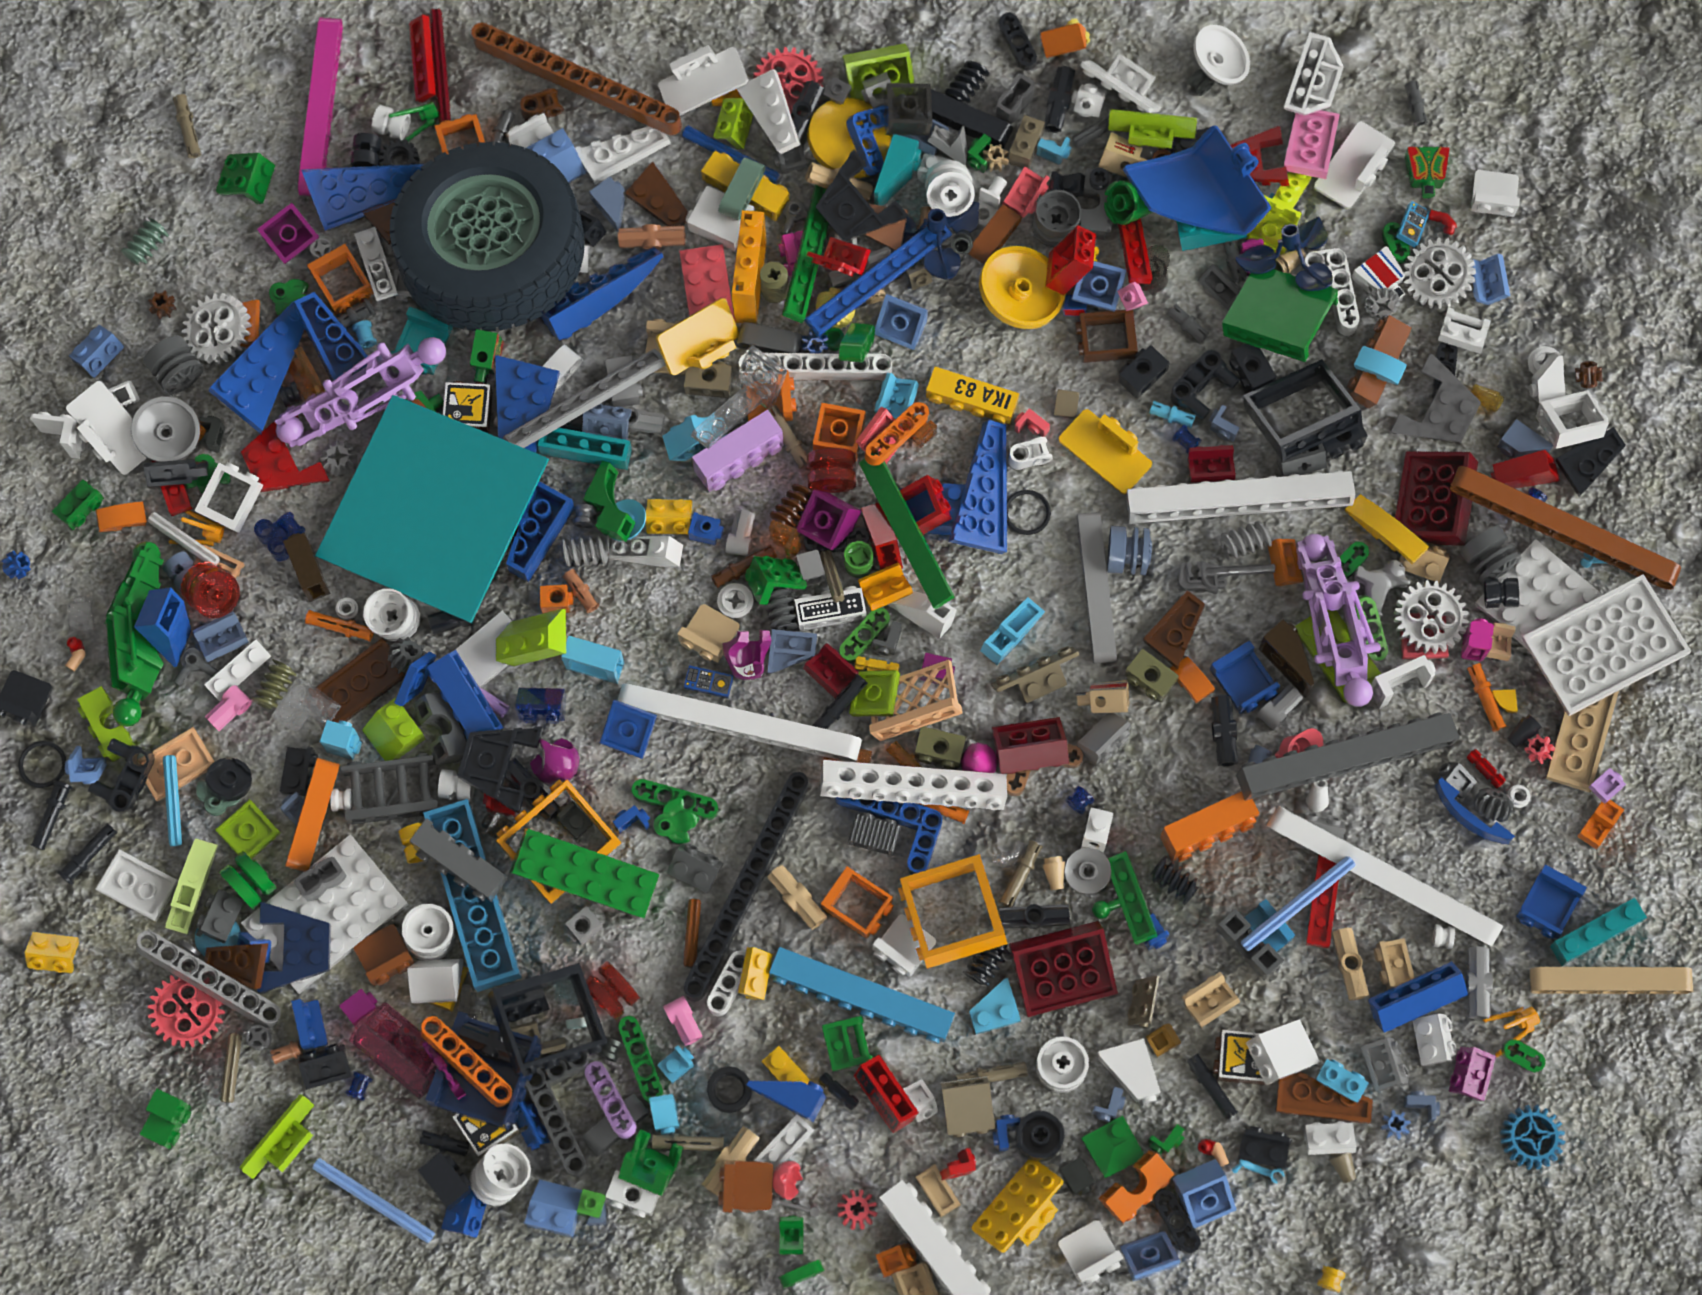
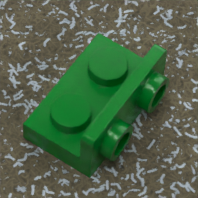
M82 479L52 512L70 529L74 530L85 522L86 517L91 511H95L100 507L104 497L97 489H94Z

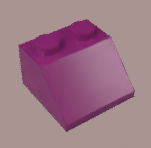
M290 203L257 229L259 235L284 264L319 239L317 233L293 203Z
M813 490L796 531L833 550L853 531L862 510L826 491Z

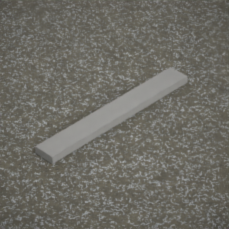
M656 349L651 350L505 435L503 439L520 447H527L664 367L666 364L663 356Z

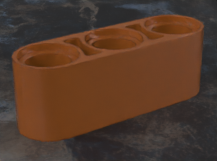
M1002 205L975 239L972 250L968 255L984 265L988 258L1000 250L1020 224L1022 216L1006 205Z

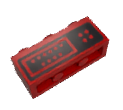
M877 1055L860 1065L853 1076L891 1132L894 1134L912 1123L919 1112L881 1056Z

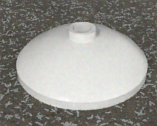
M1218 25L1206 26L1197 33L1194 39V54L1200 68L1207 76L1221 84L1234 85L1241 82L1248 75L1250 69L1249 54L1245 45L1236 34Z

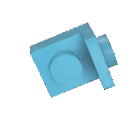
M1066 137L1061 147L1052 140L1041 138L1037 145L1036 155L1060 165L1063 158L1067 159L1072 149L1069 146L1070 138Z
M679 1045L674 1048L675 1050L657 1064V1067L672 1084L694 1067L691 1061L694 1058L686 1047L681 1049Z

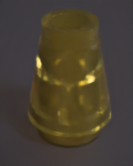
M1475 384L1470 391L1489 412L1493 411L1496 413L1504 401L1501 392L1479 386L1478 384Z

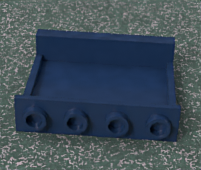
M458 1011L451 1029L459 1036L462 1026L467 1023L488 1032L492 1030L500 1033L498 1026L469 1018L468 1014ZM512 1031L516 1043L530 1048L525 1063L535 1060V1057L539 1058L543 1046L540 1044L539 1037L535 1035L533 1038ZM447 1040L444 1049L453 1050L455 1048L454 1042ZM472 1049L512 1089V1095L508 1104L497 1107L488 1101L444 1059L447 1064V1071L452 1075L453 1079L455 1078L466 1095L458 1100L448 1085L449 1081L445 1073L437 1068L425 1098L428 1105L509 1130L510 1125H514L517 1120L518 1111L516 1109L518 1103L523 1102L526 1089L524 1087L526 1081L531 1080L533 1074L524 1077L522 1073L515 1076L512 1065L500 1059L499 1061L492 1060L480 1054V1051ZM467 1056L459 1060L460 1064L464 1067H469L473 1064L471 1058ZM479 1073L477 1075V1080L480 1083H487L490 1080L486 1073ZM497 1089L494 1091V1096L499 1100H503L507 1097V1093L503 1089Z

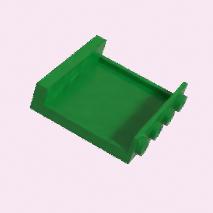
M1274 269L1263 274L1250 273L1222 322L1223 336L1306 362L1309 356L1308 347L1332 304L1336 306L1338 304V289L1330 286L1323 290L1305 291L1296 284V276Z

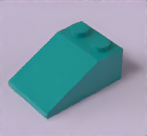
M893 134L874 190V205L884 206L912 179L914 171H918L921 165L920 156L922 152L919 149V141Z
M1176 221L1182 251L1248 238L1247 234L1238 235L1214 231Z

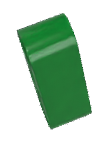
M852 322L840 343L839 360L863 363L874 342L875 325Z

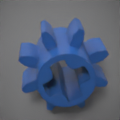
M809 329L807 336L802 335V340L807 342L802 345L803 350L808 349L809 353H821L823 349H828V344L824 343L828 340V335L817 337L811 329ZM812 340H816L819 344L815 345L812 343Z
M12 551L6 554V558L2 559L3 571L10 579L16 576L19 580L25 577L26 573L31 570L29 567L30 560L22 551L18 554Z

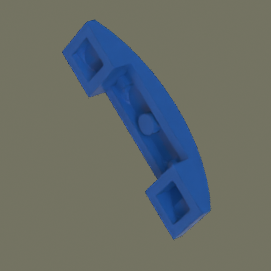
M1442 777L1437 782L1435 788L1442 803L1450 814L1468 830L1484 839L1501 844H1509L1515 837L1497 821L1491 828L1455 800L1459 794L1457 789Z

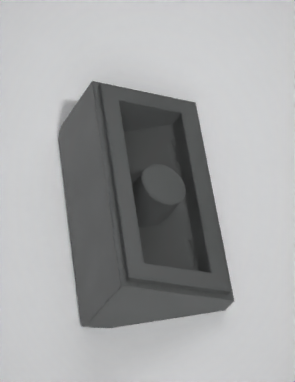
M1212 264L1197 280L1228 311L1241 290L1216 264Z

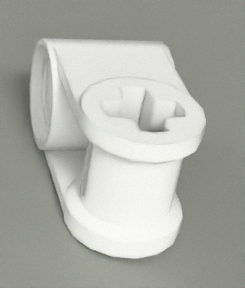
M1038 437L1013 445L1008 457L1010 467L1021 470L1052 461V454H1049L1046 446V437ZM1019 453L1024 456V459L1018 460L1013 455Z

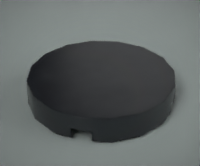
M222 758L212 763L207 769L205 782L212 796L223 801H235L244 797L250 790L252 774L249 767L239 759Z

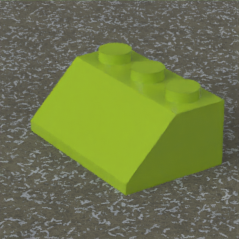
M906 43L842 55L846 81L852 86L849 93L850 98L865 101L861 90L865 89L862 82L887 72L895 94L900 91H904L905 94L915 93L910 51ZM875 88L872 93L879 94L883 88Z
M559 609L510 622L496 638V661L511 666H518L566 654V609Z

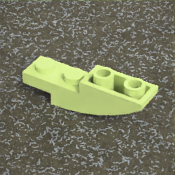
M195 838L180 875L165 928L189 934L202 890L205 888L215 857L217 844Z

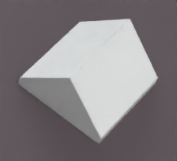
M418 960L408 967L411 1002H457L464 960Z

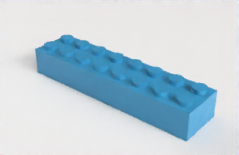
M468 799L423 813L425 819L427 818L433 822L435 830L438 832L444 830L456 841L457 845L459 843L465 845L475 854L476 858L479 856L487 861ZM441 873L475 990L480 992L521 979L522 976L498 895L495 896L492 902L486 898L484 901H481L472 894L474 890L467 885L465 888H462L453 881L455 877L451 874L443 875Z

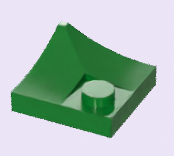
M1123 1115L1081 1137L1087 1151L1105 1179L1134 1165L1144 1155Z

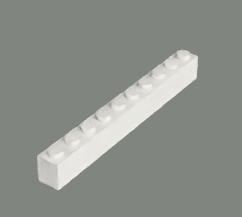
M1339 470L1333 473L1315 472L1310 475L1292 474L1285 477L1269 476L1261 479L1246 478L1244 480H1223L1222 482L1212 483L1204 481L1199 484L1181 483L1175 486L1135 487L1127 489L1126 503L1129 524L1353 506L1355 489L1352 471L1344 472Z

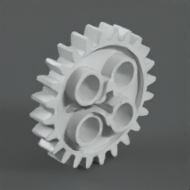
M1437 238L1436 244H1433L1431 239H1429V246L1420 243L1421 250L1413 249L1415 256L1407 257L1411 264H1404V268L1407 270V272H1404V278L1407 279L1404 281L1406 287H1409L1407 289L1409 295L1414 293L1413 298L1415 301L1421 298L1420 303L1422 306L1428 301L1430 308H1433L1435 303L1438 304L1439 309L1442 308L1443 303L1451 307L1452 300L1458 304V296L1466 298L1464 290H1472L1471 285L1468 283H1475V278L1471 276L1476 274L1475 268H1471L1475 265L1474 260H1469L1472 257L1471 253H1465L1466 248L1464 245L1458 248V241L1450 245L1449 238L1444 243H1441L1440 238ZM1439 255L1445 256L1440 262L1434 261L1435 257ZM1425 261H1429L1439 273L1443 272L1445 278L1454 283V285H1449L1440 274L1436 275L1434 269L1426 264ZM1454 269L1461 270L1458 275H1450V272ZM1422 271L1429 272L1428 276L1424 278L1419 277V274ZM1438 285L1445 286V288L1442 291L1438 292L1434 290L1435 287Z
M214 293L212 299L206 295L204 303L198 300L199 306L197 308L191 306L194 312L192 314L186 313V316L190 319L183 322L187 328L181 331L186 335L183 339L190 347L191 353L195 354L200 361L203 362L205 360L209 364L212 361L219 364L221 358L227 362L229 354L235 357L234 351L236 349L242 351L240 344H247L244 336L251 334L246 328L252 326L247 321L251 316L246 313L248 309L243 306L242 302L232 295L228 297L224 293L221 296Z
M1426 580L1424 587L1417 582L1415 589L1411 586L1408 587V594L1403 592L1401 594L1403 600H1398L1396 603L1400 607L1394 610V614L1399 615L1394 619V623H1400L1396 631L1404 632L1400 639L1408 638L1407 646L1413 643L1416 644L1415 651L1419 650L1420 647H1424V654H1426L1429 648H1432L1433 653L1436 654L1438 647H1440L1445 652L1447 645L1453 648L1455 646L1454 640L1459 642L1462 639L1459 634H1465L1466 629L1462 627L1467 626L1469 623L1468 620L1463 619L1469 614L1467 611H1462L1466 603H1459L1458 601L1462 596L1453 595L1455 588L1447 591L1446 583L1440 588L1438 581H1435L1433 586H1430L1429 581ZM1428 598H1435L1438 601V605L1432 606L1428 602ZM1415 610L1419 612L1420 618H1413L1410 615V611ZM1428 615H1429V616L1434 615V616H1435V619H1433V618L1428 619L1427 616H1428ZM1442 616H1449L1452 619V624L1444 623ZM1424 629H1431L1434 632V636L1429 637L1425 635Z

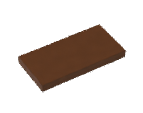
M383 638L309 692L332 722L338 723L339 720L347 722L405 678L404 672L398 674L397 668H391V662L388 661L390 646Z

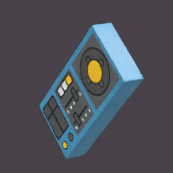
M1411 201L1406 208L1396 238L1415 248L1419 243L1430 211Z

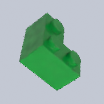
M156 1088L146 1108L150 1115L139 1135L170 1149L171 1145L174 1146L180 1137L179 1130L182 1124H186L191 1116V1111H189L191 1106L181 1099Z

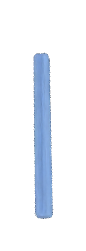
M1349 856L1343 858L1241 940L1245 950H1252L1354 868V861Z
M321 1158L315 1161L312 1168L424 1242L429 1243L433 1239L435 1233Z

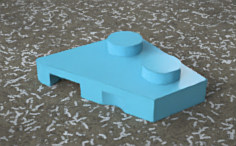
M1008 978L1001 981L969 1011L976 1035L1021 1022Z

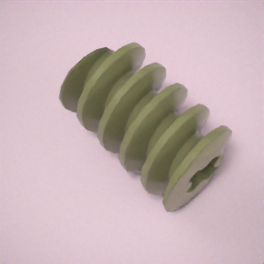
M775 261L768 262L760 271L762 296L770 303H779L785 300L789 288L788 272L781 263Z
M274 659L272 661L276 665L268 666L271 673L264 674L267 681H260V686L263 689H256L255 691L259 697L251 698L253 702L268 710L280 708L275 701L284 700L280 695V692H288L284 684L292 685L293 682L288 677H296L297 675L292 668Z

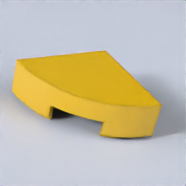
M1516 689L1492 691L1496 703L1502 709L1509 713L1518 712Z

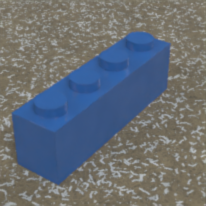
M457 650L448 653L427 666L429 677L439 686L443 700L450 704L453 709L454 718L465 729L464 733L467 739L470 732L503 729L502 724Z
M1449 962L1368 999L1375 1023L1385 1033L1451 1002H1455L1467 996L1468 992L1462 972L1453 962Z

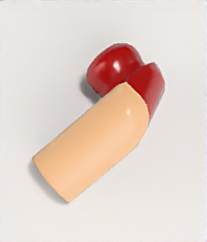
M70 637L66 644L70 648L72 656L65 666L75 672L84 659L86 652L80 639Z
M1202 1139L1198 1143L1197 1148L1199 1152L1213 1156L1220 1167L1229 1164L1224 1149L1219 1142Z

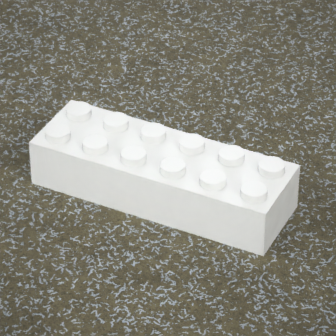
M901 1180L879 1197V1203L921 1259L927 1263V1266L949 1295H989L991 1291L989 1286L983 1279L979 1281L974 1275L976 1274V1269L968 1259L965 1262L960 1257L961 1249L954 1240L948 1241L945 1237L947 1231L939 1221L935 1223L932 1220V1211L924 1201L920 1204L916 1198L918 1193L910 1182L905 1184Z

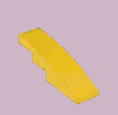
M1361 494L1354 500L1353 506H1347L1344 510L1376 540L1380 539L1392 551H1398L1412 565L1429 548L1427 544L1397 519Z

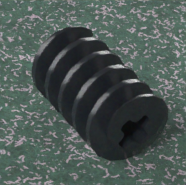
M966 61L959 70V74L954 77V81L946 88L945 95L969 104L971 102L969 96L974 97L976 95L974 90L978 91L980 89L978 83L983 84L985 82L984 77H989V71L978 62Z
M1165 855L1149 876L1153 874V883L1161 880V889L1168 885V894L1176 891L1175 899L1184 896L1182 904L1186 905L1200 887V885L1196 886L1198 878L1195 877L1189 881L1190 872L1181 875L1183 867L1180 866L1174 870L1175 862L1172 861L1166 864L1167 856Z
M1008 945L978 953L979 956H973L972 960L975 964L968 963L967 968L970 972L963 971V973L974 982L989 986L990 983L986 978H995L991 970L999 971L1000 967L996 963L1006 962L1002 954L1009 956L1011 954L1007 949Z

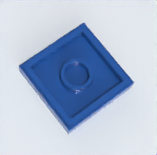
M428 652L410 664L395 699V704L403 706L422 693L429 676L427 666L435 662V654Z
M613 700L600 744L642 759L645 755L657 715Z

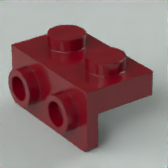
M1233 445L1189 448L1187 462L1190 483L1235 480Z
M828 643L824 644L820 652L806 662L803 667L834 699L852 681L856 674H859L854 666L848 663Z

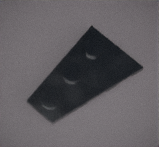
M1613 427L1605 432L1604 437L1587 441L1557 457L1555 461L1578 497H1580L1626 445Z

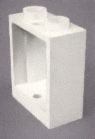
M1589 390L1541 401L1536 414L1537 420L1555 449L1602 438L1609 424L1607 416L1603 414L1597 400L1592 397ZM1581 410L1590 423L1566 429L1559 416Z
M229 462L226 465L218 463L194 511L239 533L263 484L257 482L259 477L249 472L246 475L239 473V467ZM224 472L251 485L233 520L207 507Z

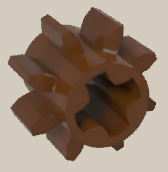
M165 290L163 293L158 294L154 292L153 298L148 299L149 304L152 306L149 310L151 314L157 313L159 319L166 316L170 318L172 311L177 310L175 305L172 304L176 300L174 296L168 297Z
M1593 361L1582 362L1580 368H1575L1576 383L1580 382V386L1583 388L1596 387L1597 381H1602V367H1597V363Z

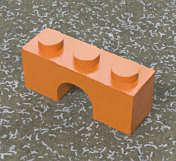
M1148 1150L1133 1165L1139 1174V1184L1134 1190L1127 1191L1122 1185L1115 1182L1098 1198L1116 1220L1124 1223L1133 1219L1137 1214L1136 1211L1154 1198V1193L1159 1189L1165 1188L1171 1182L1170 1178L1174 1175V1172L1156 1152Z

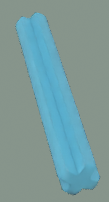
M167 755L163 757L168 839L170 846L182 845L177 764L174 755Z

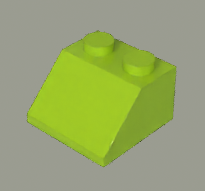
M396 697L377 710L362 729L384 761L401 758L426 739L403 706L394 703Z

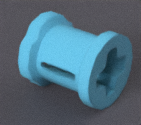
M368 320L359 321L352 326L362 349H368L377 344V340L373 338L371 331L372 323Z

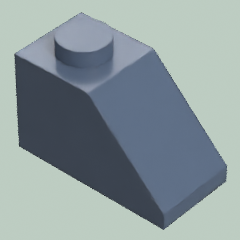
M608 177L590 190L589 193L591 201L618 232L622 224L625 204L623 192H625V189L619 181L615 182L611 177Z
M1516 419L1501 438L1497 447L1500 448L1504 455L1517 458L1544 449L1549 453L1553 444Z

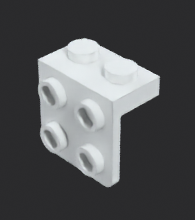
M1477 170L1474 175L1471 211L1515 217L1520 203V198H1517L1519 177L1515 174Z
M46 412L31 414L30 419L40 432L61 435L60 444L69 456L80 459L81 452L84 451L86 443L79 437V430L77 429L79 425L72 416L61 414L60 417Z
M901 914L882 938H877L873 944V950L875 951L874 955L880 960L890 962L893 965L892 968L902 976L905 974L910 978L923 960L919 961L916 948L920 947L918 940L913 941L910 928L914 927L912 920L907 921L906 916ZM922 929L928 950H932L936 944V939Z
M1098 1220L1064 1237L1058 1243L1080 1285L1084 1282L1089 1285L1100 1279L1098 1274L1105 1270L1108 1273L1113 1272L1121 1267L1120 1262L1124 1259L1120 1251H1116Z

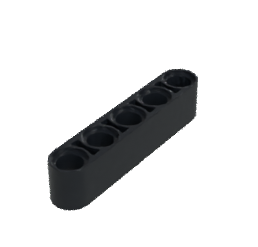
M923 85L917 87L908 104L911 110L954 130L959 131L964 126L965 134L975 139H980L986 134L991 138L993 146L1001 144L1002 149H1004L1014 130L1011 124Z

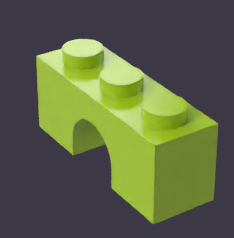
M102 686L77 699L80 707L77 709L84 720L88 719L90 726L87 728L94 739L98 738L101 745L98 746V749L104 758L108 756L112 762L121 758V756L107 750L113 738L129 746L135 745L124 726L119 725L113 729L105 728V720L113 713L114 704Z

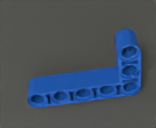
M834 798L835 802L842 807L861 813H869L883 820L884 818L896 821L898 825L917 830L908 857L907 870L910 875L928 870L942 828V815L937 810L916 803L872 800V803L866 806L860 803V799ZM889 803L894 806V810L889 813L884 812L882 806ZM911 810L916 813V817L909 820L904 817V813ZM932 817L937 819L938 824L931 827L925 821ZM921 839H928L931 845L928 848H922L918 843ZM919 860L923 862L924 867L920 870H915L911 866L912 862Z

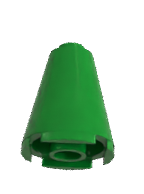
M1115 181L1105 191L1107 202L1104 203V209L1108 218L1113 223L1126 225L1153 213L1149 211L1131 182Z

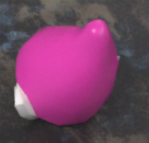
M968 739L966 750L961 758L962 771L996 773L998 762L995 751L988 744L977 743L974 740Z

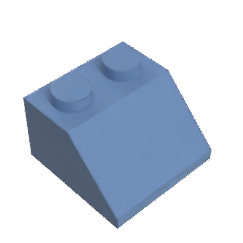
M563 128L527 147L553 163L561 171L568 183L586 174L577 151Z
M1094 261L1093 268L1076 284L1072 300L1115 312L1120 299L1117 291L1124 286L1127 270Z
M1216 1159L1172 1177L1178 1197L1194 1229L1237 1210L1226 1174Z
M539 1179L530 1200L524 1224L528 1227L573 1238L579 1217L577 1208L583 1190Z

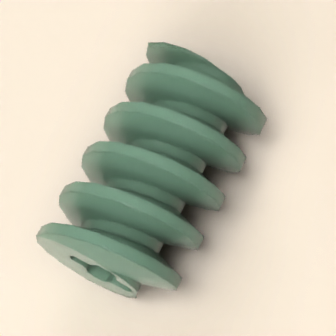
M148 217L149 221L143 222L144 228L137 230L139 235L134 234L132 236L134 242H127L128 249L122 248L121 250L124 256L136 265H139V262L147 264L144 256L152 257L150 249L158 250L155 242L163 244L160 236H169L165 228L150 217Z

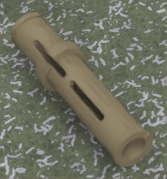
M178 94L176 97H173L177 113L176 120L181 127L187 156L189 159H195L202 154L192 119L194 116L189 109L187 96L185 94Z
M774 405L771 408L775 416L770 409L767 410L783 431V442L786 445L785 450L787 453H791L799 466L798 468L802 469L805 466L800 458L804 460L806 465L812 461L802 448L801 440H797L777 408L778 406Z
M1029 840L1024 854L1017 860L1018 865L999 903H1003L1006 907H1013L1028 874L1035 868L1034 863L1043 848L1042 845Z
M1022 1061L989 1069L976 1068V1071L956 1074V1080L987 1076L989 1083L1026 1077L1028 1076L1026 1062Z
M674 1133V1135L653 1134L652 1149H671L674 1143H665L666 1141L686 1142V1144L675 1143L684 1147L683 1150L722 1152L724 1148V1137L679 1136V1133ZM691 1142H694V1143H711V1145L690 1144V1143H691Z

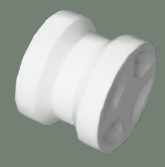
M333 789L331 793L332 812H337L339 809L351 810L353 805L351 789H345L344 791Z
M1435 924L1432 946L1435 948L1445 946L1447 949H1452L1455 939V927L1448 926L1445 928L1440 924Z

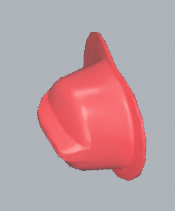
M1313 728L1306 729L1298 735L1288 736L1282 740L1279 751L1275 753L1276 758L1284 757L1285 753L1294 750L1297 753L1303 752L1304 749L1312 745L1322 747L1323 737L1317 729Z

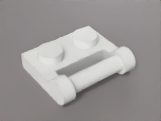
M1448 307L1438 341L1481 354L1491 320L1471 317L1455 312V309ZM1451 320L1461 322L1476 328H1480L1481 330H1477L1455 322H1451Z

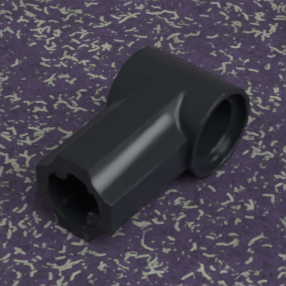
M444 611L428 615V622L434 635L460 626L468 627L473 624V622L469 623Z

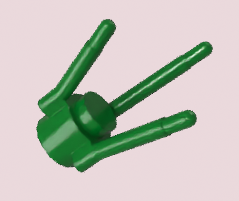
M433 101L419 107L388 115L389 118L418 113L421 122L426 121L425 124L405 138L408 142L429 126L436 124L434 119L438 118L439 115Z

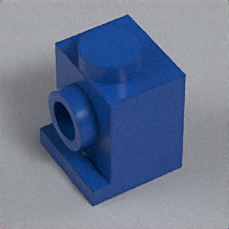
M694 512L688 531L689 540L716 546L717 539L721 540L724 527L721 526L720 519L699 515L697 512ZM703 526H708L711 528L709 530H704Z

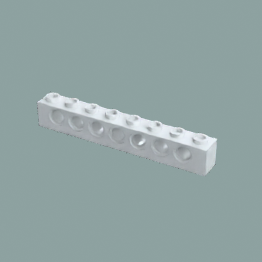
M823 760L820 773V796L1004 810L1007 799L1006 774Z

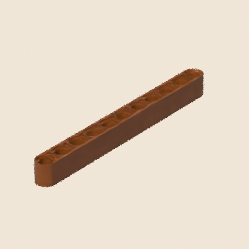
M477 23L472 27L471 34L474 45L483 52L667 135H676L681 131L680 113L677 109L486 23Z
M1465 466L1457 468L1450 486L1452 492L1636 577L1644 574L1648 582L1667 590L1674 589L1681 570V566L1678 563Z

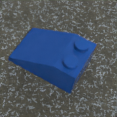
M942 483V494L950 504L951 510L949 512L952 519L926 534H951L965 484ZM927 490L906 501L916 522L935 512Z
M748 1081L747 1086L752 1091L811 1122H814L826 1099L823 1093L824 1089L811 1081L808 1084L796 1081Z

